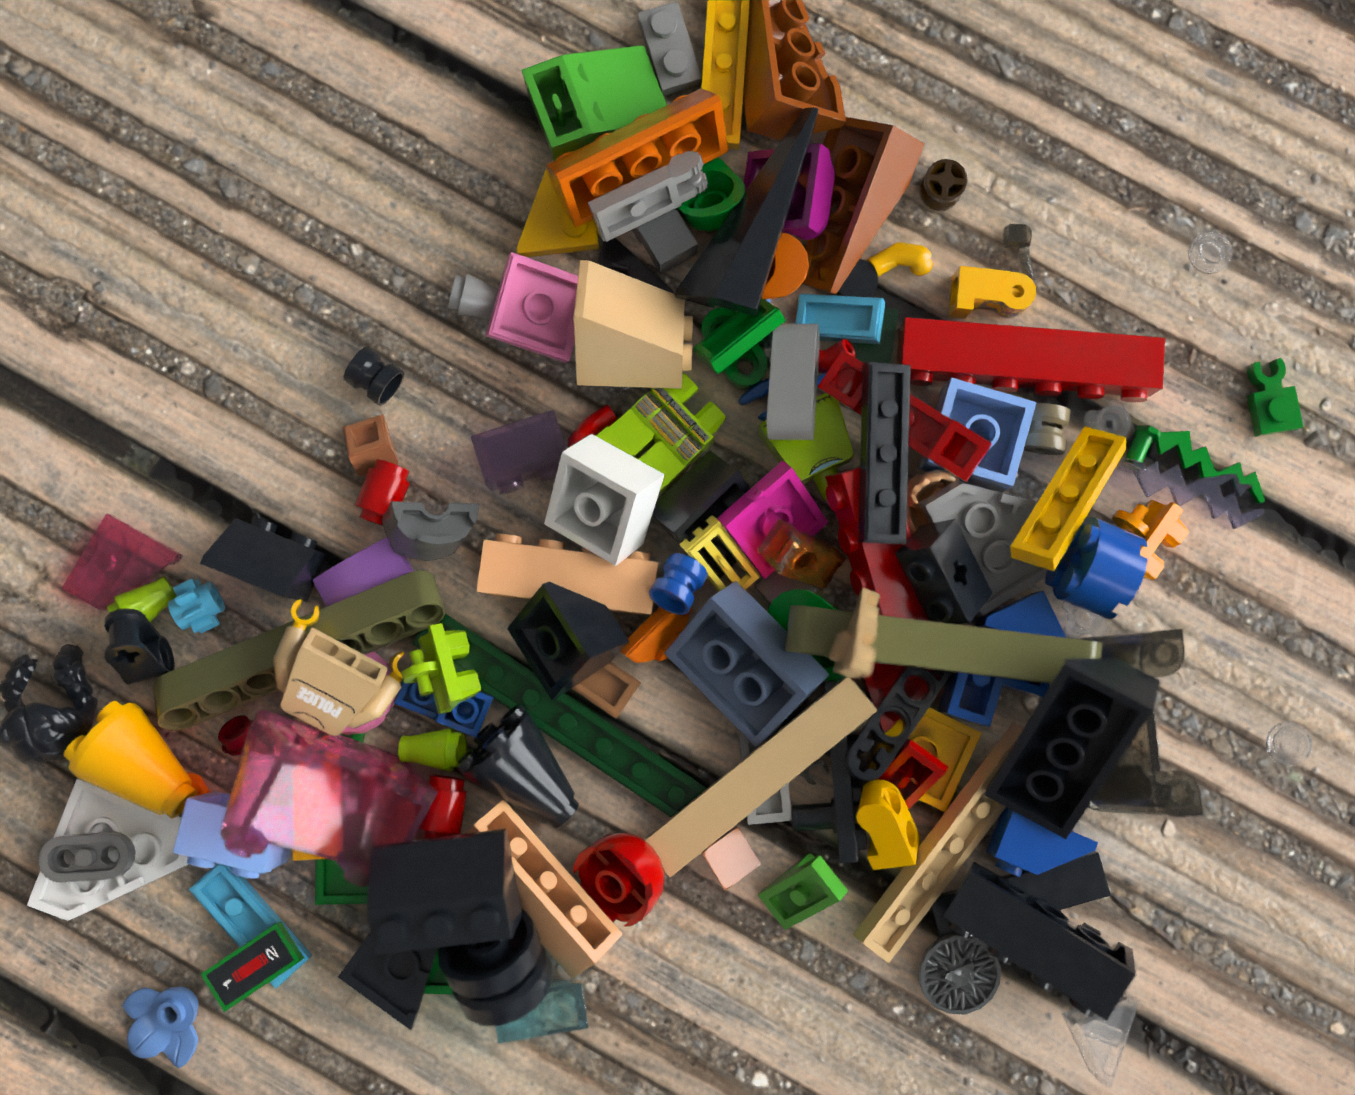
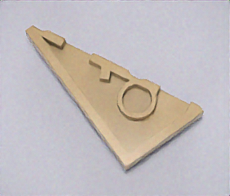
M865 588L861 589L847 631L843 630L842 633H837L832 645L829 659L836 661L832 672L848 678L870 675L875 655V648L870 647V645L874 643L877 633L879 608H876V605L880 598L879 593Z

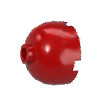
M612 833L599 838L579 853L574 863V873L579 870L581 881L579 885L612 922L615 920L627 922L624 926H633L643 920L652 911L663 892L664 868L660 857L650 844L641 837L630 833Z

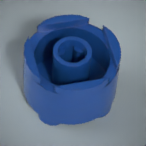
M1095 517L1086 518L1054 571L1047 570L1045 584L1053 587V593L1057 599L1105 619H1113L1119 614L1112 612V610L1119 603L1128 606L1142 583L1148 559L1140 556V546L1148 548L1147 541L1143 537Z

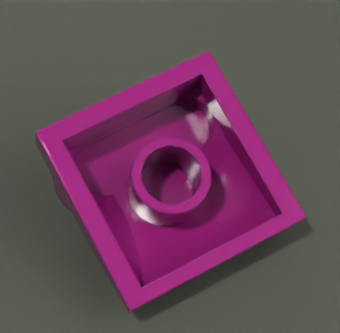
M821 143L809 144L783 229V233L795 235L803 240H810L820 235L829 219L835 170L831 162L829 149ZM775 149L748 152L744 176L745 191Z

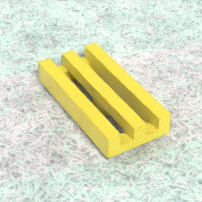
M712 515L706 520L708 526L704 530L698 527L692 532L695 535L693 540L689 542L687 539H684L679 545L688 556L694 558L705 567L708 573L707 580L717 592H720L726 586L698 552L702 547L706 549L731 583L737 581L746 590L761 575L723 525ZM716 535L745 571L746 575L742 579H740L712 543L711 539Z

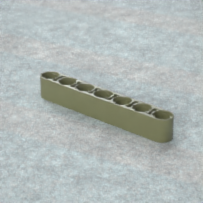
M416 570L320 609L319 619L312 626L306 627L305 632L309 634L313 627L365 655L428 629L430 625L438 624L444 618L445 610L434 575L425 570ZM314 612L305 615L300 619L308 620L313 616ZM294 620L158 677L153 683V693L159 726L170 731L184 730L279 691L276 687L273 659L286 628L292 626Z
M790 606L785 651L829 657L837 633H842L843 630L847 631L853 612L807 606ZM882 615L877 617L876 638L874 643L870 645V647L875 648L873 659L875 663L1047 684L1052 683L1066 659H1101L1102 643L1095 641Z

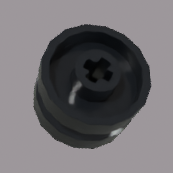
M523 909V915L512 939L440 947L438 950V965L452 988V993L461 1011L468 1020L481 1026H501L519 1020L540 1004L548 994L552 984L553 970L551 961L545 948L540 943V937L533 920Z

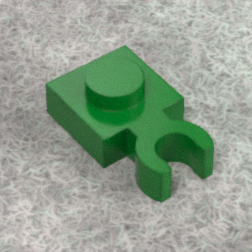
M1282 358L1269 362L1271 369L1270 377L1262 373L1260 362H1254L1247 368L1248 379L1258 390V392L1246 396L1255 437L1304 428L1295 386L1284 388L1282 386V379L1286 374V365Z

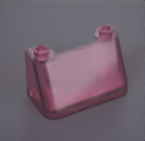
M259 710L248 729L220 834L226 842V849L238 856L250 858L252 854H263L268 844H273L334 860L345 870L343 876L349 882L360 887H367L369 884L371 848L374 845L412 841L438 792L408 762H401L399 756L387 750L342 735L331 736L312 725L273 712Z

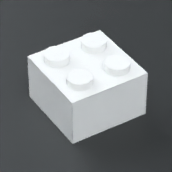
M590 434L562 452L544 524L616 566L644 544L664 474L597 436Z

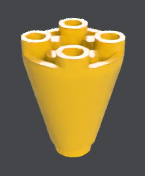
M118 701L110 702L100 711L96 718L98 724L86 737L84 735L77 737L66 748L63 756L70 761L68 767L70 772L78 779L158 815L166 814L171 819L176 818L184 811L187 798L197 795V790L191 786L192 780L141 707L136 703H127L122 706Z

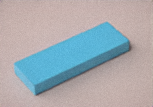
M217 863L214 868H211L189 890L238 947H242L281 921L304 957L299 963L270 981L276 989L313 955L245 877L232 874L231 866Z

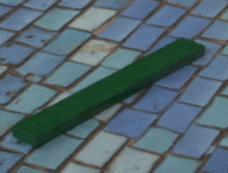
M445 613L444 618L438 623H443L445 631H466L469 642V654L464 658L453 660L456 673L474 669L478 674L481 691L494 697L493 699L508 709L520 703L532 715L539 730L669 817L675 815L707 789V787L566 693L551 700L532 670ZM428 629L420 631L411 644L421 649L418 639L429 633Z

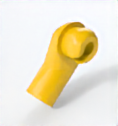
M896 242L867 259V262L876 270L878 277L898 265L910 266L911 273L916 276H923L929 273L933 267V262L930 259L931 252L924 245Z

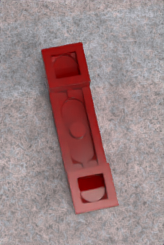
M841 350L818 385V388L861 416L864 363ZM910 394L909 447L967 482L992 443Z

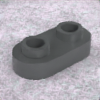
M120 832L71 834L49 840L42 847L38 862L43 875L54 882L106 880L126 873L134 863L136 852L131 839ZM111 846L115 847L119 853L116 862L111 861L108 857V850ZM66 850H70L73 853L74 861L71 865L64 861Z

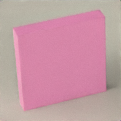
M511 252L506 260L485 336L564 363L569 362L575 342L574 310L578 276Z

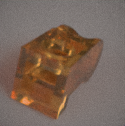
M779 518L757 549L759 554L779 575L820 588H826L829 585L837 569L846 560V557L828 542L799 531L789 522Z

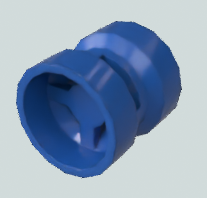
M672 553L663 565V577L657 578L649 590V596L664 610L673 614L685 615L694 603L693 593L702 588L708 573L705 567L694 558L685 554Z

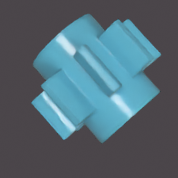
M191 578L173 587L178 597L168 601V608L173 620L180 629L186 630L191 627L194 633L198 631L203 633L220 625L216 614L224 611L225 605L213 583L207 582L202 585L199 579L194 581Z

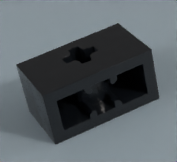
M956 519L919 526L907 539L906 544H903L895 553L931 622L956 625L970 623L993 594Z

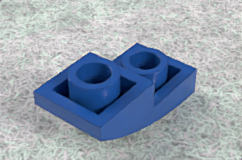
M402 681V688L398 692L394 704L477 738L494 697L480 691L476 696L460 702L451 712L438 714L433 693L421 696L417 683H404Z

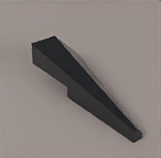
M810 107L803 109L745 191L741 201L733 208L675 292L676 298L715 308L716 305L754 317L757 316L817 120L818 108Z

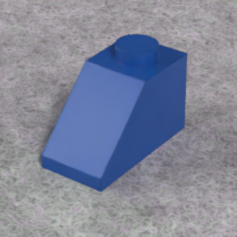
M1006 807L999 816L986 852L998 858L995 864L996 867L1020 877L1023 869L1038 875L1096 850L1098 842L1071 831L1067 839H1064Z

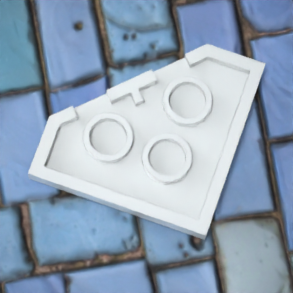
M76 779L53 838L71 834L120 832L128 836L134 844L136 852L134 863L123 875L106 880L54 882L46 878L40 870L27 906L69 921L189 865L187 863L188 856L173 853L183 814L174 819H171L166 814L158 815L81 779ZM112 846L108 850V857L111 861L116 862L119 857L118 850ZM66 850L64 861L69 865L73 863L74 856L70 850Z

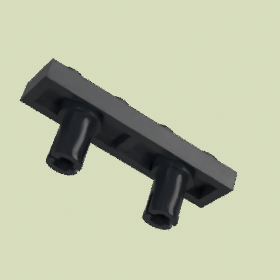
M838 682L824 683L825 692ZM788 717L784 721V725H786L794 717ZM848 734L830 749L834 798H831V802L792 805L794 831L833 829L834 834L837 833L840 863L858 862L860 857L859 850H867L866 830L857 823L855 807L860 802L862 782L853 779L848 774L844 765L845 754L857 737V734ZM857 751L855 756L859 759V752Z

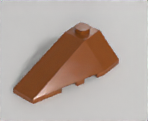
M750 0L743 90L747 131L780 141L804 108L815 107L819 109L812 134L840 128L846 123L841 87L836 76H828L821 60L826 53L821 42H813L805 24L810 17L802 0Z
M845 117L846 123L842 127L827 131L822 145L829 149L831 162L835 170L828 223L823 232L817 237L807 240L806 251L809 268L806 279L802 284L836 295L909 186L925 143L894 125Z

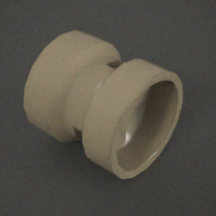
M1036 403L1024 450L1044 455L1064 454L1067 440L1063 436L1064 427L1069 424L1071 410L1060 405Z

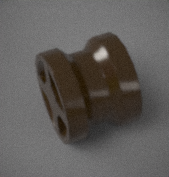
M941 159L934 162L928 168L920 185V197L923 203L935 211H946L953 208L964 193L968 183L964 167L951 159ZM935 184H937L938 187L941 188V192L937 189L936 186H934Z

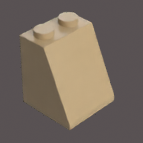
M580 260L574 310L577 385L682 389V371H691L692 344H683V342H692L693 316H684L685 300L676 298L673 293L592 261Z

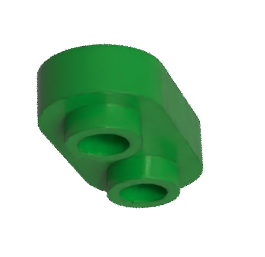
M723 307L710 311L702 323V339L737 312ZM757 343L722 372L735 387L749 389L763 380L767 370V359ZM743 361L749 362L753 367V371L749 374H742L738 371L737 365Z

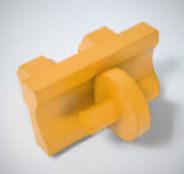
M1150 500L1146 506L1137 504L1131 513L1117 510L1112 517L1113 522L1119 528L1143 537L1147 541L1148 548L1140 546V556L1148 559L1144 579H1156L1164 568V561L1154 553L1159 544L1162 543L1165 547L1175 548L1182 543L1189 533V530L1179 519L1184 510L1174 502L1165 505L1155 500Z

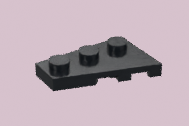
M370 931L338 978L406 1028L412 1030L439 947L376 955Z

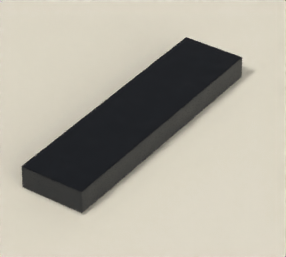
M878 362L863 364L858 543L906 544L911 365Z
M1096 851L1038 875L1023 870L1020 877L1014 874L1002 876L1023 888L1029 894L1027 901L1035 904L1037 900L1047 901L1060 910L1111 896L1100 855ZM956 890L942 893L930 908L938 938L956 933L948 925L949 920L943 917L945 909Z

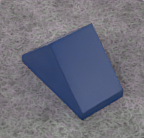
M1044 590L1031 593L978 618L975 626L1067 638Z

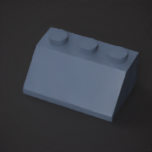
M737 581L713 595L664 653L756 748L800 707L830 675L811 655L785 651L787 631Z

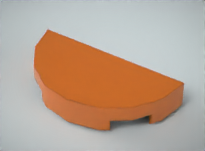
M659 607L627 638L629 643L620 652L635 663L665 660L668 657L664 653L686 628L689 612L685 615H678Z

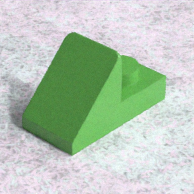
M809 853L765 887L758 896L784 930L839 902L848 890L820 855L814 857Z

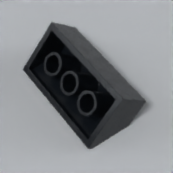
M1117 658L1066 659L993 777L984 795L1067 839L1153 712L1160 680Z

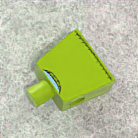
M827 393L816 398L813 440H768L767 420L760 423L757 429L759 437L778 464L783 460L791 466L803 484L814 479L824 501L827 500L825 491L828 486L825 476L838 473L837 468L846 465L854 457L839 401Z

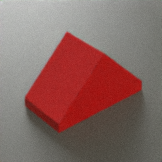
M907 739L887 770L874 780H885L895 785L904 798L909 810L947 772L948 766L911 739Z

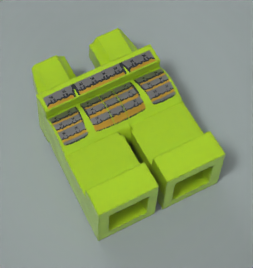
M682 372V389L651 388V391L641 397L610 427L607 426L597 435L598 438L664 474L658 498L714 443L713 435L718 432L726 420L724 413L711 401L695 416L684 406L699 391L696 384L684 372ZM655 442V444L644 455H642Z

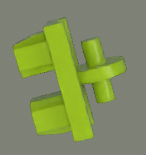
M443 623L430 625L428 627L429 633L418 639L421 649L409 653L412 666L401 672L404 683H417L421 696L433 693L438 714L451 712L460 702L476 696L481 691L478 674L474 669L457 673L455 671L453 660L464 658L469 654V642L466 631H445Z

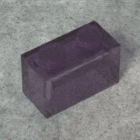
M554 410L470 436L485 484L491 491L499 490V494L524 488L523 481L540 476L541 481L555 479L561 454L567 449Z

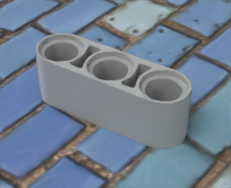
M781 324L773 330L767 404L768 440L814 439L819 364V324Z

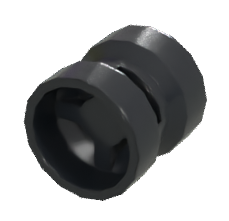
M367 346L361 349L350 361L343 375V380L355 389L362 388L367 390V397L378 406H381L388 402L398 390L405 373L393 363L385 365L381 361V355Z

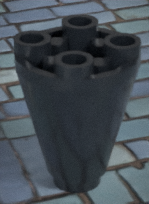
M518 703L502 717L499 726L496 727L491 722L478 733L477 738L474 737L473 741L478 746L466 752L456 763L455 767L469 781L506 801L543 824L549 823L553 828H558L575 813L579 803L574 798V790L532 715Z

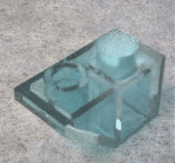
M553 979L548 994L534 1010L519 1020L496 1026L498 1043L588 1029L589 1023L582 980Z

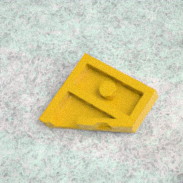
M546 167L518 242L517 254L528 258L599 249L597 228L594 220L592 219L575 228L554 190Z

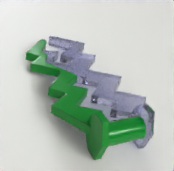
M1150 425L1137 426L1133 442L1119 468L1135 475L1146 497H1150L1168 486L1174 503L1180 507L1202 494L1206 497L1212 519H1216L1226 511L1232 529H1237L1265 513L1264 509L1260 508L1241 514L1236 497H1240L1248 489L1257 504L1265 502L1256 472L1243 476L1241 462H1237L1217 472L1214 469L1206 446L1192 451L1190 431L1160 432ZM1155 441L1158 455L1175 446L1182 470L1198 463L1200 479L1185 485L1179 464L1174 465L1161 474L1158 461L1146 467L1143 461L1151 442ZM1230 480L1235 493L1223 497L1220 485Z

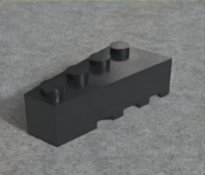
M973 862L945 909L943 917L949 920L948 925L956 933L967 939H972L974 936L989 946L988 951L998 960L1009 965L1014 961L1028 970L1030 979L1042 988L1049 991L1056 988L1070 997V1004L1081 1013L1089 1017L1097 1014L1107 1021L1136 976L1133 949L1121 942H1118L1115 948L1110 947L1101 937L1099 930L1085 922L1076 927L1068 924L1069 919L1056 906L1042 900H1037L1035 904L1027 901L1029 894L1023 888Z

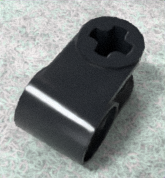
M124 608L112 611L105 617L104 627L109 633V645L105 648L104 658L120 674L124 683L127 685L138 683L175 670V660L170 643L164 636L160 635L146 618L145 614L135 609Z

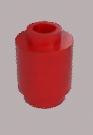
M377 459L374 468L369 467L354 505L362 510L359 517L383 526L382 518L391 501L403 502L410 485L406 481L410 471L396 464Z
M443 775L429 776L428 785H423L417 828L425 830L424 838L461 834L467 791L463 790L465 779Z

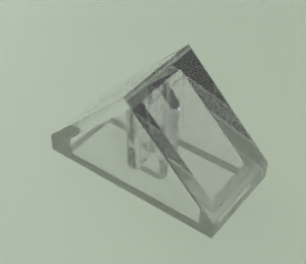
M1128 991L1124 993L1107 1021L1097 1014L1089 1017L1076 1008L1062 1013L1089 1072L1101 1084L1108 1087L1112 1086L1140 1001Z

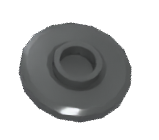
M951 933L934 941L926 948L919 962L918 981L927 1000L935 1008L948 1014H968L986 1005L994 997L1000 985L1001 977L1000 963L988 951L989 946L974 936L972 939H967L958 933Z

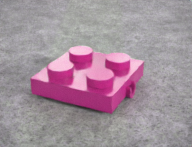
M783 460L717 518L764 579L772 574L789 557L792 558V555L800 551L804 552L801 542L812 538L828 523L797 474ZM793 546L798 547V550L796 552L791 551V548Z

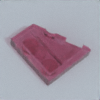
M106 513L62 586V589L98 610H107V606L115 601L114 596L143 586L151 580V576L168 565L178 563L183 555L116 516Z

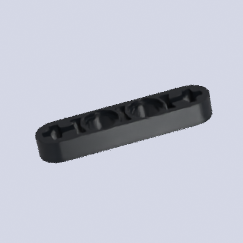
M904 667L877 706V712L868 719L845 754L844 765L852 778L861 782H869L879 778L887 770L953 672L932 670L930 672L924 668ZM933 674L939 675L938 680L935 678ZM917 676L926 683L927 694L923 700L914 701L906 695L904 683L908 677ZM885 712L897 714L903 722V729L896 737H889L880 729L879 720ZM870 732L879 743L890 746V750L887 753L883 747L879 748L872 758L873 763L877 765L876 769L868 768L862 772L857 768L860 760L855 755L857 751L862 754L867 752L875 741L867 739V735Z

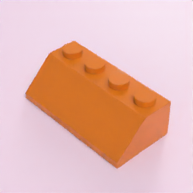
M702 88L689 95L679 96L672 103L650 114L641 115L632 123L612 133L602 134L595 141L573 152L564 153L555 161L547 164L546 167L554 190L575 228L593 219L588 202L665 165L668 166L671 158L678 154L681 155L688 150H694L699 155L701 154L703 164L727 153L728 147L721 100L716 93Z

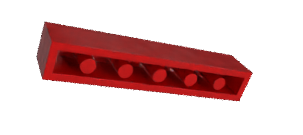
M905 317L898 331L896 364L911 365L910 385L928 386L933 384V380L948 382L951 378H955L972 384L992 385L993 390L1005 393L1017 392L1019 387L1035 388V394L1043 396L1060 395L1062 390L1078 392V397L1083 399L1104 398V394L1121 395V401L1136 403L1147 401V397L1163 389L1165 337Z

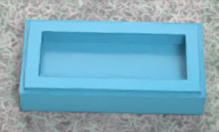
M799 294L795 324H819V340L839 342L847 339L853 343L880 344L885 301L883 298Z

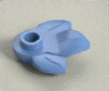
M170 987L162 992L141 988L126 998L122 1007L135 1020L127 1035V1045L130 1052L134 1056L143 1059L154 1057L163 1052L177 1068L184 1066L192 1058L198 1045V1036L193 1026L199 1008L196 995L186 987Z

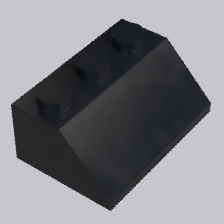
M507 829L374 845L371 848L367 915L376 955L512 939L523 913Z

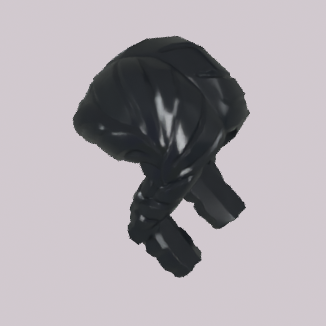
M63 645L53 662L55 681L74 700L75 709L72 707L59 709L38 702L28 705L23 703L21 698L22 692L26 688L27 682L32 676L38 661L37 659H31L26 654L13 661L10 670L5 675L6 679L0 682V692L5 700V708L8 711V714L0 724V746L11 750L15 759L24 764L38 766L49 760L65 759L63 755L69 744L79 736L84 735L86 737L91 731L98 700L92 696L93 688L85 676L86 671L82 663L84 652L78 645Z

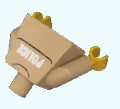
M302 599L296 601L291 608L294 623L286 628L273 659L276 687L284 694L280 707L283 711L295 716L288 729L290 734L302 742H311L319 729L331 736H338L346 727L357 728L381 717L402 688L399 684L402 676L397 668V663L405 652L395 653L389 661L391 673L387 676L388 667L312 627L309 634L305 632L306 627L312 626L319 619V608L316 605L313 616L308 620H301L297 616V611L302 604Z

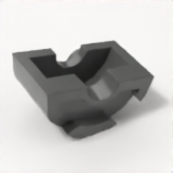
M391 501L382 518L385 534L390 540V546L397 554L422 561L444 559L456 552L477 521L479 504L449 503L443 514L433 515L426 511L423 502Z

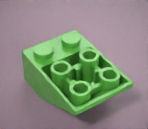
M644 45L565 54L522 69L528 96L554 161L564 153L573 152L595 141L602 134L612 133L632 123L637 117L650 114L667 105Z

